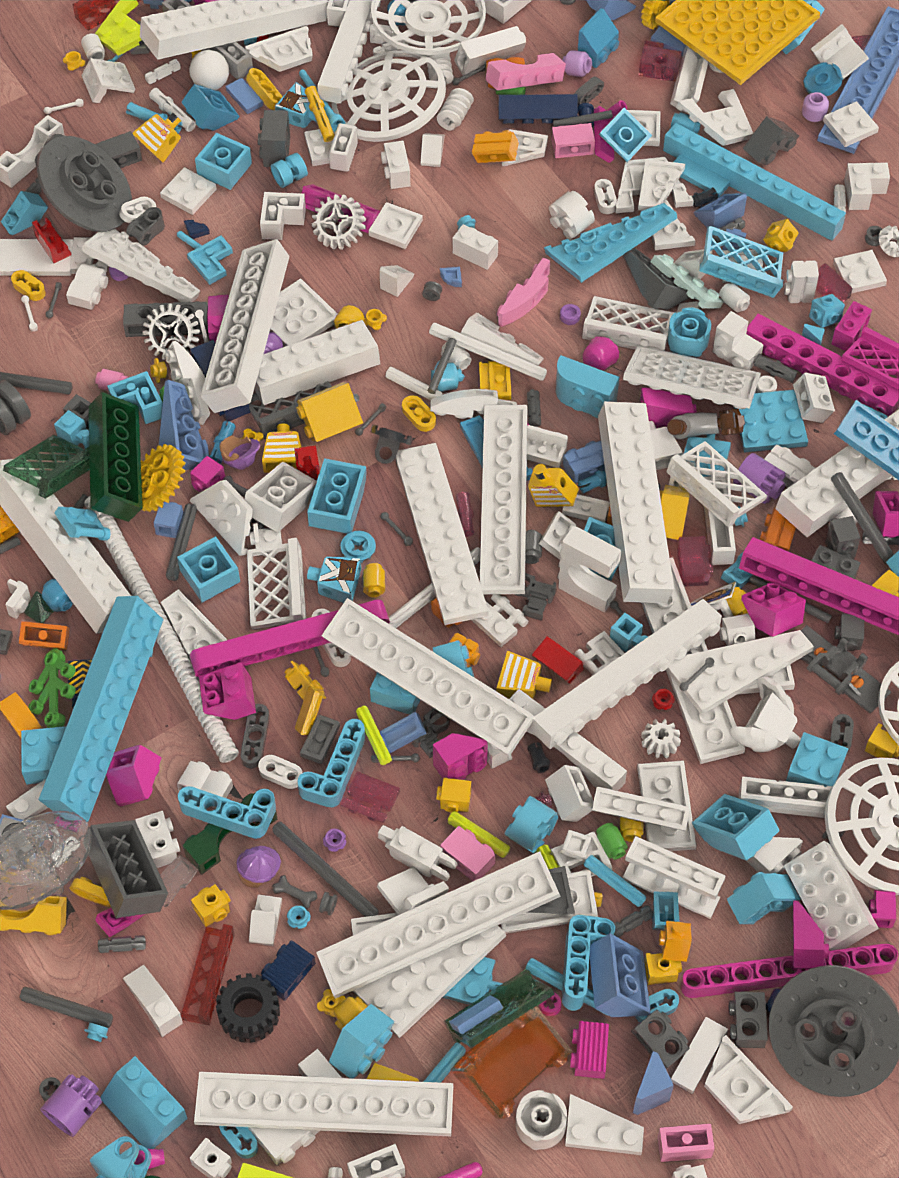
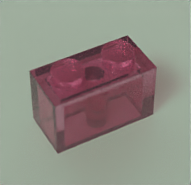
M705 536L679 537L677 553L683 586H707L710 577H713V564L709 563L708 560L711 557L710 544L706 545Z

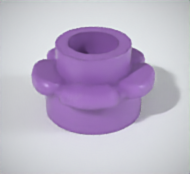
M331 829L323 838V844L325 847H328L329 851L336 852L338 849H343L346 846V836L339 829Z

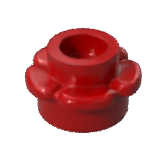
M659 689L652 696L653 705L658 710L663 709L666 711L671 709L675 701L674 696L667 689Z

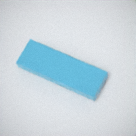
M679 155L674 161L675 163L685 164V170L680 176L681 178L705 191L714 187L716 192L712 195L717 194L720 197L730 186L729 180L682 155Z

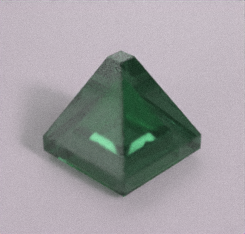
M36 591L24 613L38 623H44L54 611L44 601L42 594Z

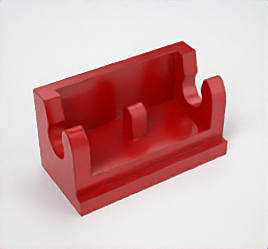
M45 217L46 223L44 226L40 227L37 220L32 222L36 239L54 264L72 254L66 243L52 226L49 218Z
M316 445L294 448L296 469L317 481L320 469Z
M548 636L532 653L533 658L540 661L569 684L584 670L583 662Z

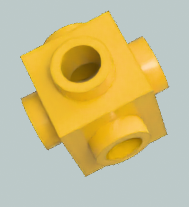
M788 219L773 222L768 227L763 241L772 249L787 252L793 247L799 232Z
M216 884L203 888L197 896L191 899L193 910L205 927L215 921H222L230 912L228 903L231 900L224 889L220 891Z

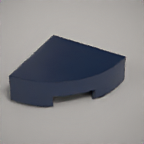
M194 220L184 221V226L189 237L192 239L210 234L209 228L204 223L194 222Z

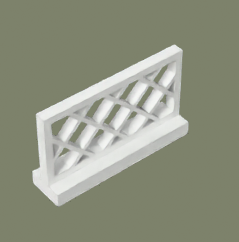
M594 296L588 316L584 321L582 339L592 340L594 337L602 336L609 338L620 347L636 350L637 346L640 345L665 351L669 322L674 312L656 310L654 308ZM596 304L606 306V308L599 310ZM622 309L626 313L620 315L616 310ZM612 313L614 317L607 319L604 315ZM642 313L647 317L640 319L637 314ZM632 317L634 322L628 324L624 319ZM657 318H666L668 321L660 323ZM652 321L655 326L648 328L645 323Z
M706 441L681 456L676 454L671 457L666 471L727 527L732 526L738 517L767 498L763 491ZM704 450L710 455V458L699 456V452ZM686 460L695 462L696 467L688 464ZM699 462L710 464L711 469L700 468ZM715 465L724 467L726 471L715 470ZM701 474L711 475V480H706ZM715 476L726 478V483L715 481ZM730 478L737 479L741 482V485L731 484ZM717 488L726 489L727 494H722ZM731 490L741 491L742 497L731 495ZM746 492L753 493L757 498H747ZM732 502L742 503V507L739 509Z
M297 538L288 539L286 544L247 550L250 624L252 630L289 624L306 619L302 548ZM286 551V556L281 562L273 558L278 552ZM263 555L266 558L259 566L253 562V556ZM272 561L277 566L271 573H268L263 568ZM281 569L287 571V575L282 581L274 577ZM261 572L267 577L259 585L254 581V578ZM273 580L278 585L272 592H269L264 587ZM282 588L288 590V594L283 600L275 596ZM262 591L268 596L260 604L255 600V597ZM274 599L279 604L273 611H270L265 606ZM283 607L289 609L290 616L281 618L277 614ZM262 610L269 614L265 620L256 622V616Z

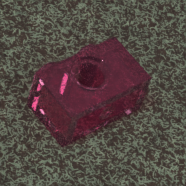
M644 46L640 60L639 76L676 82L682 51Z

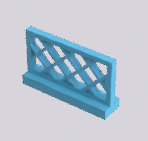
M709 226L706 232L703 261L700 264L699 271L774 298L783 287V280L781 279L783 252ZM712 234L718 236L722 242L716 243ZM730 242L737 243L740 249L735 250ZM725 245L730 253L725 255L720 247ZM749 249H754L758 256L754 257ZM715 250L719 257L710 254V251ZM743 252L749 260L743 261L739 253ZM733 256L737 263L730 261L728 258ZM767 256L776 257V262L772 263ZM762 259L767 267L762 268L757 260ZM752 263L756 270L749 268L747 265ZM770 270L775 277L768 275L766 271Z

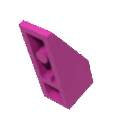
M229 295L208 296L209 340H214L215 344Z
M794 900L793 966L794 968L824 966V959H829V944H824V933L800 902Z

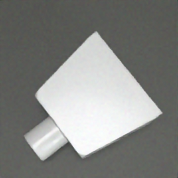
M649 421L656 470L668 468L671 457L676 454L681 456L683 452L673 435L668 432L667 427L656 429L654 422Z

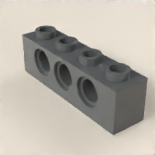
M207 302L172 303L173 310L179 304L181 305L180 312L185 308L188 309V312L185 314L187 317L190 314H194L190 321L191 323L198 321V325L193 326V329H199L200 333L193 335H202L199 319L195 316L197 310H202L204 312L203 321L206 333L209 334ZM169 303L124 304L123 327L125 336H149L143 335V331L149 330L143 324L145 322L151 323L147 316L152 315L155 317L152 312L153 309H157L161 313L160 305H164L165 309L168 310ZM164 315L159 320L172 324L178 316ZM182 321L179 327L180 333L188 335V328L185 322ZM155 325V336H163L162 331ZM176 325L170 329L169 327L166 328L168 336L176 335L174 333Z

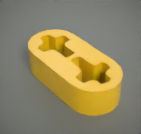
M18 270L12 274L13 287L21 294L27 295L32 301H39L45 297L44 284L24 270Z

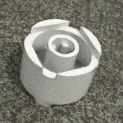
M568 191L549 206L552 216L550 218L551 224L555 228H561L565 237L569 240L575 238L594 223L595 218L592 210L588 212L585 207L588 204L586 200L575 191Z
M542 1090L533 1091L525 1095L521 1099L516 1111L515 1126L519 1138L533 1150L551 1148L563 1138L567 1124V1109L560 1097ZM540 1117L541 1120L546 1119V1121L542 1123L537 1121V1118Z

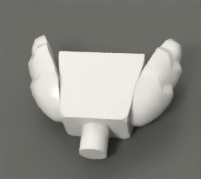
M759 677L758 686L761 700L745 727L730 728V736L739 744L749 747L755 752L775 750L784 743L794 749L799 744L801 738L792 731L797 723V717L794 715V705L791 697L785 693L779 683H776L770 677Z

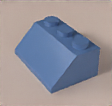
M611 933L591 944L589 961L595 1009L610 1017L647 1016L651 1014L643 951Z

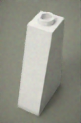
M515 26L460 43L454 61L464 76L486 64V61L489 59H505L523 51L526 37Z

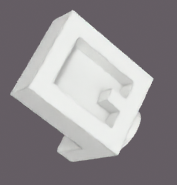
M258 523L253 524L254 531L250 532L251 545L256 546V549L282 544L281 530L276 532L271 528L258 529Z

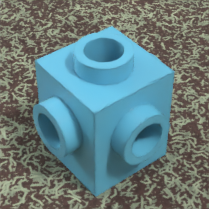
M833 294L812 300L809 318L821 328L838 323L842 319L845 304Z

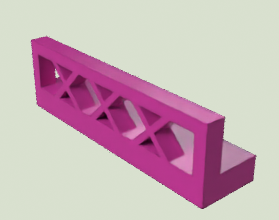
M314 184L303 186L301 194H305L306 209L316 212L315 208L321 209L320 201H323L325 204L327 203V197L334 200V195H338L341 198V195ZM359 203L361 205L360 209L364 210L362 216L366 218V221L362 223L366 226V229L361 231L369 233V229L380 211ZM341 208L344 215L353 216L351 210Z

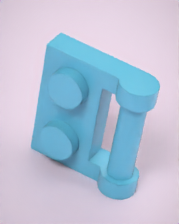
M59 506L56 509L55 515L70 537H95L103 541H107L110 538V529L103 527L93 510Z

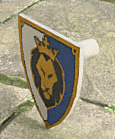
M736 582L724 585L697 598L690 603L691 607L704 599L716 611L721 609L724 618L732 617L733 614L726 599L732 597Z

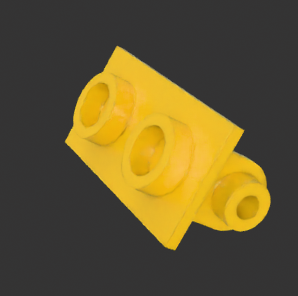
M291 661L294 667H290L284 672L286 680L295 690L301 685L303 686L297 691L303 701L309 686L321 690L324 689L316 679L312 680L309 677L311 672L303 663L299 665Z

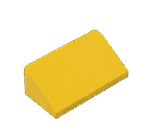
M313 686L308 687L295 725V730L301 735H308L310 733L325 693L324 690Z

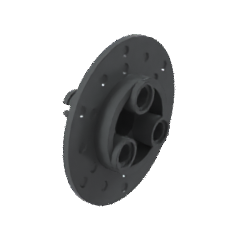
M74 136L54 138L41 149L37 159L38 179L44 194L60 214L84 229L97 232L114 230L125 222L121 219L119 211L124 203L132 201L131 190L124 173L111 156L97 145Z
M827 965L814 967L790 979L774 1000L769 1017V1035L773 1050L787 1073L806 1088L817 1093L835 1097L860 1095L880 1085L888 1078L899 1060V1011L887 991L866 974L843 966ZM804 1024H811L815 1031L810 1032L806 1030ZM843 1053L847 1055L849 1061H842L838 1054Z

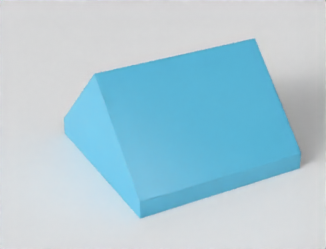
M625 108L599 133L626 162L652 136Z

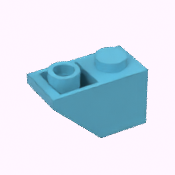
M20 191L1 220V223L10 235H15L31 227L33 221L37 220L39 222L48 206L38 194Z

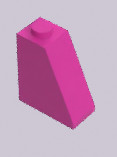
M641 388L640 403H646L648 420L654 422L656 429L667 427L669 421L676 416L686 413H697L696 404H692L691 396L676 395L667 391Z

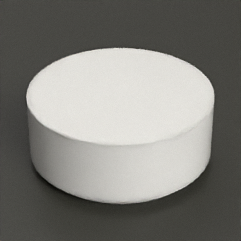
M761 376L759 378L756 388L757 393L776 391L777 382L773 377Z

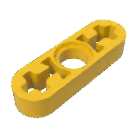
M251 68L247 74L246 81L269 109L275 110V105L283 96L261 70Z

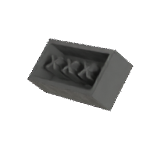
M136 821L91 825L84 846L115 917L121 918L161 912L168 891Z

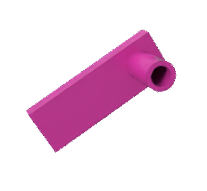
M620 100L607 110L598 106L594 109V113L612 110L614 118L623 108L627 110V105L624 101ZM613 118L594 121L595 155L608 163L615 159L614 149L599 133Z

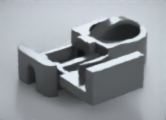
M525 573V580L530 584L528 587H525V594L515 595L526 597L529 600L528 605L523 607L524 616L543 620V612L547 605L546 599H548V604L552 603L557 591L556 582L553 585L535 580V576Z
M434 708L423 716L422 723L426 734L412 741V745L416 748L420 746L429 758L433 757V744L439 741L437 739L438 734L446 731L450 725V718L445 716L447 721L444 724H433L437 719L445 716Z

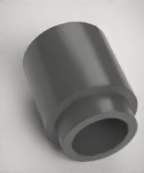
M536 530L526 531L525 563L527 564L539 562L542 556V546L539 544L542 535Z

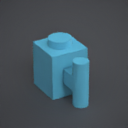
M68 410L54 424L58 439L73 449L82 443L85 450L89 451V430L86 429L85 421Z
M624 613L616 621L610 631V638L624 652L629 651L648 636H641L643 625L627 613Z

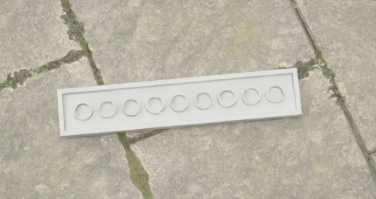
M484 405L480 585L483 594H525L527 405Z
M436 443L398 450L395 460L444 625L488 616L486 601Z
M673 557L669 559L674 590L668 602H641L652 634L691 607ZM705 641L699 647L690 649L686 655L707 651ZM667 672L700 764L743 754L745 747L730 736V728L737 726L728 702L725 701L701 715Z
M348 598L322 634L324 639L481 739L486 740L508 756L511 755L535 718L527 710Z
M537 852L316 953L333 996L337 998L561 896L541 852Z
M199 1072L194 1123L195 1125L451 1136L453 1083Z

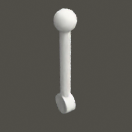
M77 99L75 102L52 108L45 107L44 113L50 114L52 111L73 106L82 107L84 105L83 100Z
M24 295L21 301L26 307L30 321L29 328L31 331H36L38 326L33 320L28 303L29 297Z
M199 309L195 312V316L199 319L204 343L209 341L203 321L204 312Z

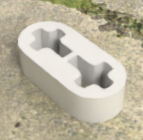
M607 179L596 181L594 195L598 209L603 214H612L616 210L617 203L613 185Z

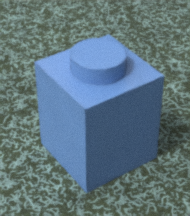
M164 502L163 508H158L154 520L156 535L176 538L183 515L182 505H178L175 502Z

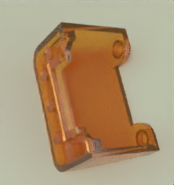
M520 1005L463 1055L450 1070L496 1119H505L514 1112V1099L547 1068L563 1066L568 1061L567 1056L572 1050L536 1005Z

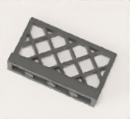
M329 381L324 382V385L318 384L317 387L312 388L315 389L313 394L332 386ZM302 390L298 391L295 395H292L296 396L294 401L285 400L283 397L276 399L275 402H272L276 406L274 409L266 408V405L263 403L260 406L252 405V402L260 401L258 394L254 393L249 403V411L260 428V432L263 433V438L266 439L269 432H277L279 424H288L290 429L305 424L304 419H301L297 413V401L300 398L313 394L302 392ZM281 405L288 406V408L279 410ZM262 413L270 414L260 418Z

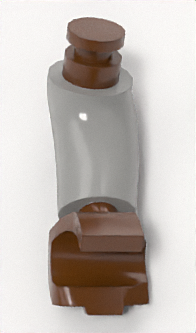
M739 409L719 411V418L717 413H686L670 420L667 429L676 439L718 434L719 428H721L722 435H732L743 432L745 420Z

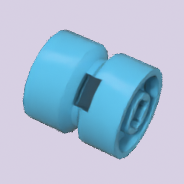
M298 153L287 156L285 161L279 160L271 164L273 177L281 188L292 184L293 180L298 181L308 175L305 162Z

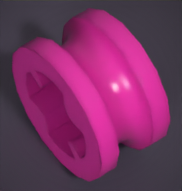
M555 992L542 994L539 1000L541 1012L546 1016L557 1015L562 1006L559 995ZM547 999H552V1002L556 1001L553 1009H549V1006L547 1008L544 1007Z

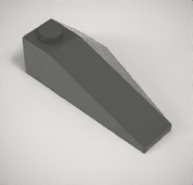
M635 247L623 254L642 296L648 301L647 304L656 310L658 308L668 310L690 298L686 294L688 290L674 284L672 278L664 275L651 263L649 257Z

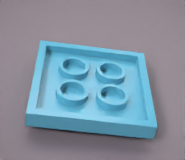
M794 390L755 393L750 409H739L745 420L743 432L740 433L744 453L772 450L776 444L782 448L807 447L808 438Z

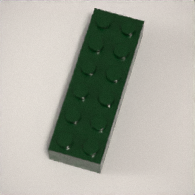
M101 392L88 406L90 509L129 522L143 509L139 406Z

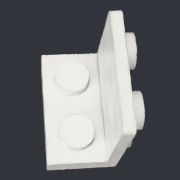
M842 24L811 48L819 63L836 64L841 70L843 79L869 59L864 51L853 41Z
M90 58L82 73V78L92 102L100 103L107 89L134 93L136 90L125 64L121 62Z
M414 867L381 881L377 885L379 891L398 915L438 898L449 890L444 881L436 885H428Z

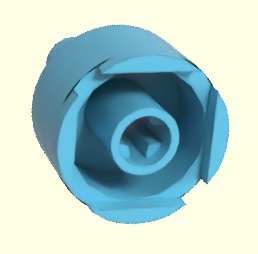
M684 308L681 312L677 314L675 312L671 316L667 339L670 351L684 356L699 357L702 355V352L708 347L711 332L710 319L708 320L703 311L696 308Z
M529 796L524 806L519 805L512 815L515 820L508 826L505 835L528 851L536 853L537 848L545 843L542 841L545 836H550L558 820V813L539 800Z

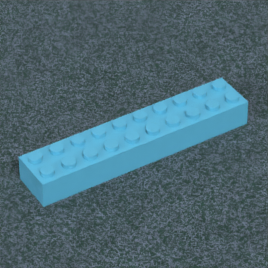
M139 596L116 597L38 799L66 822H88L164 620Z

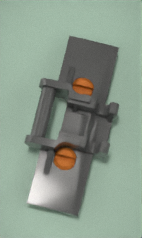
M806 625L801 632L814 646L812 652L801 658L808 664L807 670L809 672L813 671L836 689L835 692L838 695L845 693L871 714L878 707L881 683L862 669L867 662L868 656L861 653L857 659L847 651L848 641L845 638H842L836 647ZM823 667L827 668L830 672H832L833 675L837 676L840 680H842V682H840L838 679H836L833 675H831V674H830L828 671H826ZM889 689L886 691L885 699L891 694Z

